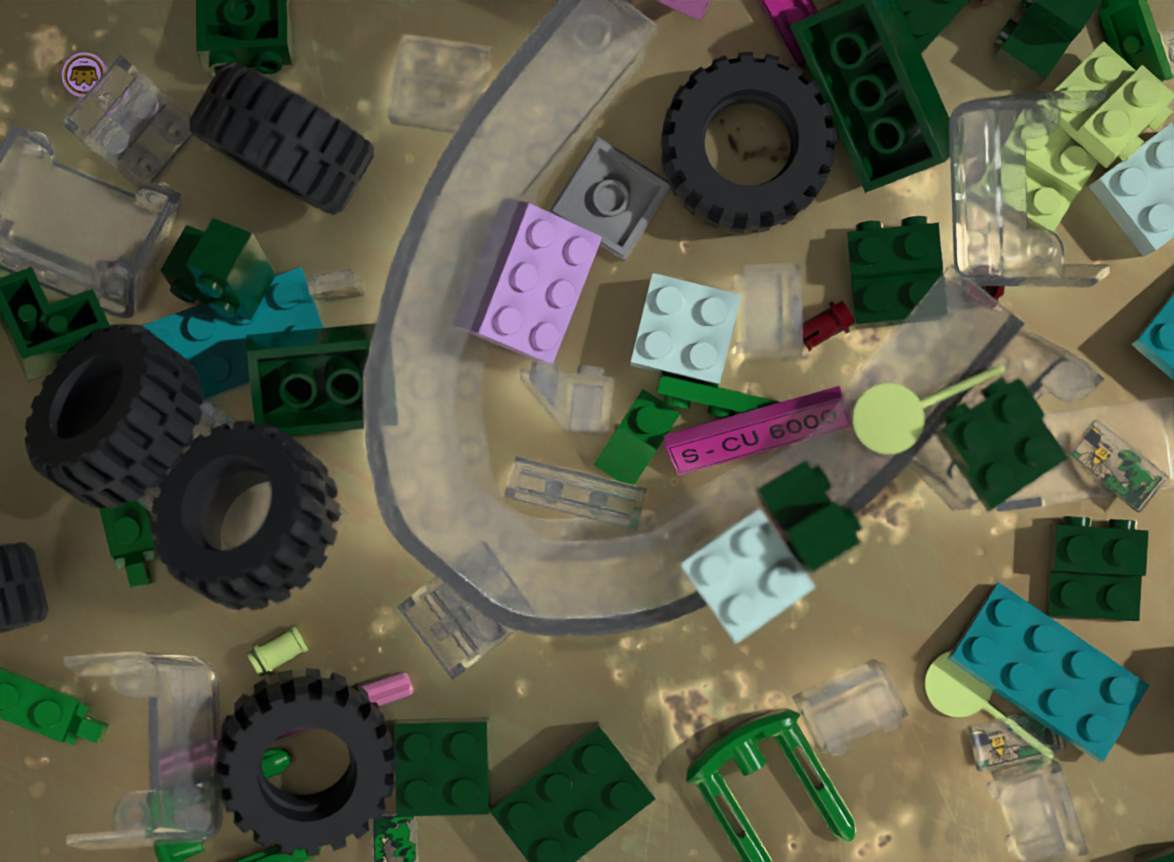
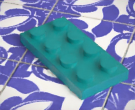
M302 267L275 276L251 321L234 315L233 318H226L213 311L209 304L201 303L142 325L189 360L192 366L197 369L202 384L203 401L250 384L246 335L325 328Z
M999 582L992 586L947 658L950 662L1097 762H1102L1106 759L1150 686Z

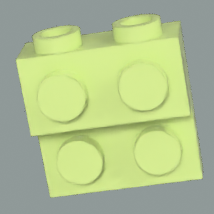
M1103 41L1042 102L1039 108L1107 169L1118 157L1126 162L1141 147L1144 141L1139 136L1148 127L1156 132L1174 113L1169 107V104L1174 99V93L1143 65L1136 71Z
M1036 105L1033 110L1025 106L1017 115L973 189L1051 235L1054 233L1075 196L1081 192L1098 161L1060 126L1056 125L1057 123L1039 108L1040 105Z

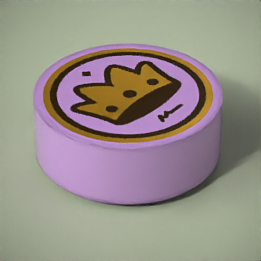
M81 52L71 56L65 62L62 68V81L66 89L75 97L91 100L105 92L109 85L110 74L106 64L99 57L91 53Z

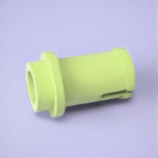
M293 625L290 629L261 646L257 643L252 645L254 650L248 652L247 656L260 677L267 673L272 676L275 674L273 669L300 653L308 651V647L297 628Z

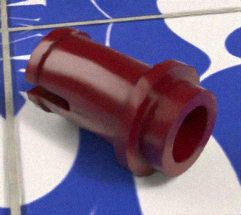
M843 300L836 304L833 301L829 302L830 308L795 326L799 336L804 338L802 341L808 351L813 350L814 347L842 331L846 334L849 333V327L856 324Z

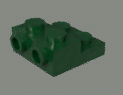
M196 0V53L202 71H209L214 76L220 66L230 61L247 68H255L256 71L263 74H274L279 72L283 65H293L289 0Z
M911 216L902 219L901 226L883 228L881 221H865L856 225V231L847 232L856 329L947 320L939 222L929 223L926 216Z
M1003 375L979 391L984 397V400L970 409L966 402H963L943 415L941 418L946 425L934 433L987 512L995 509L1068 459V456L1042 420L1046 417V414L1020 376L1008 383Z
M1064 516L1063 525H1050L1045 614L1048 616L1140 621L1142 576H1146L1149 530H1137L1136 520L1109 519V528L1091 527V518Z

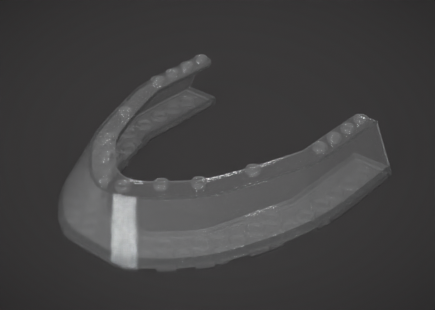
M559 0L464 118L438 160L437 166L416 205L405 234L401 238L380 301L381 305L371 340L366 368H364L363 403L366 455L377 505L388 529L409 554L483 615L507 628L534 635L596 636L632 631L668 623L707 606L678 563L757 508L761 509L785 543L754 490L802 461L807 460L811 468L819 464L833 489L827 492L831 501H837L840 506L849 505L856 514L905 469L934 433L944 424L941 417L957 407L973 387L923 408L924 427L920 437L911 447L896 454L875 452L866 447L857 437L853 426V411L861 395L869 388L878 384L894 383L911 390L919 400L988 370L1025 324L951 264L902 324L895 325L855 373L842 389L843 396L814 432L801 441L761 452L727 473L662 506L636 514L548 520L529 517L514 509L505 500L497 487L490 460L482 397L484 364L490 342L470 333L519 202L536 205L544 184L642 67L646 59V45L658 32L659 26L626 0Z

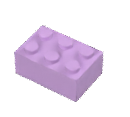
M502 199L453 327L526 358L553 365L602 237L531 203Z

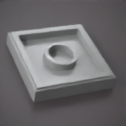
M597 136L549 212L601 236L602 239L599 246L625 262L668 195L671 187L668 180Z

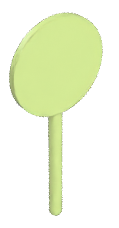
M997 365L920 400L911 390L899 384L883 383L873 386L861 395L854 407L853 426L855 433L866 447L882 454L900 453L911 447L920 437L924 427L923 408L1004 373L1005 368L1003 365Z
M952 650L940 654L931 662L925 675V691L931 704L938 711L951 717H967L979 712L983 708L1003 725L1010 727L1013 733L1021 737L1023 741L1047 760L1053 758L1052 751L989 702L993 690L947 659Z

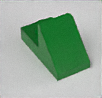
M642 389L594 463V466L629 489H632L663 442L664 435L668 434L681 413Z

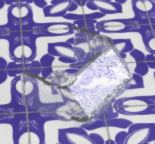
M1106 90L1036 91L979 98L966 101L953 110L949 120L954 267L956 273L964 282L975 286L1091 288L1110 274L1109 265L1064 264V247L1059 236L1046 228H1028L1025 139H1037L1051 134L1060 122L1061 109H1087L1106 100Z
M140 651L64 657L65 666L83 677L111 675L112 684L121 695L130 699L148 698L150 790L128 793L118 801L113 814L114 831L67 835V845L91 851L197 843L212 839L219 832L223 822L221 788L218 787L217 744L218 740L221 739L219 677L216 669L200 657Z

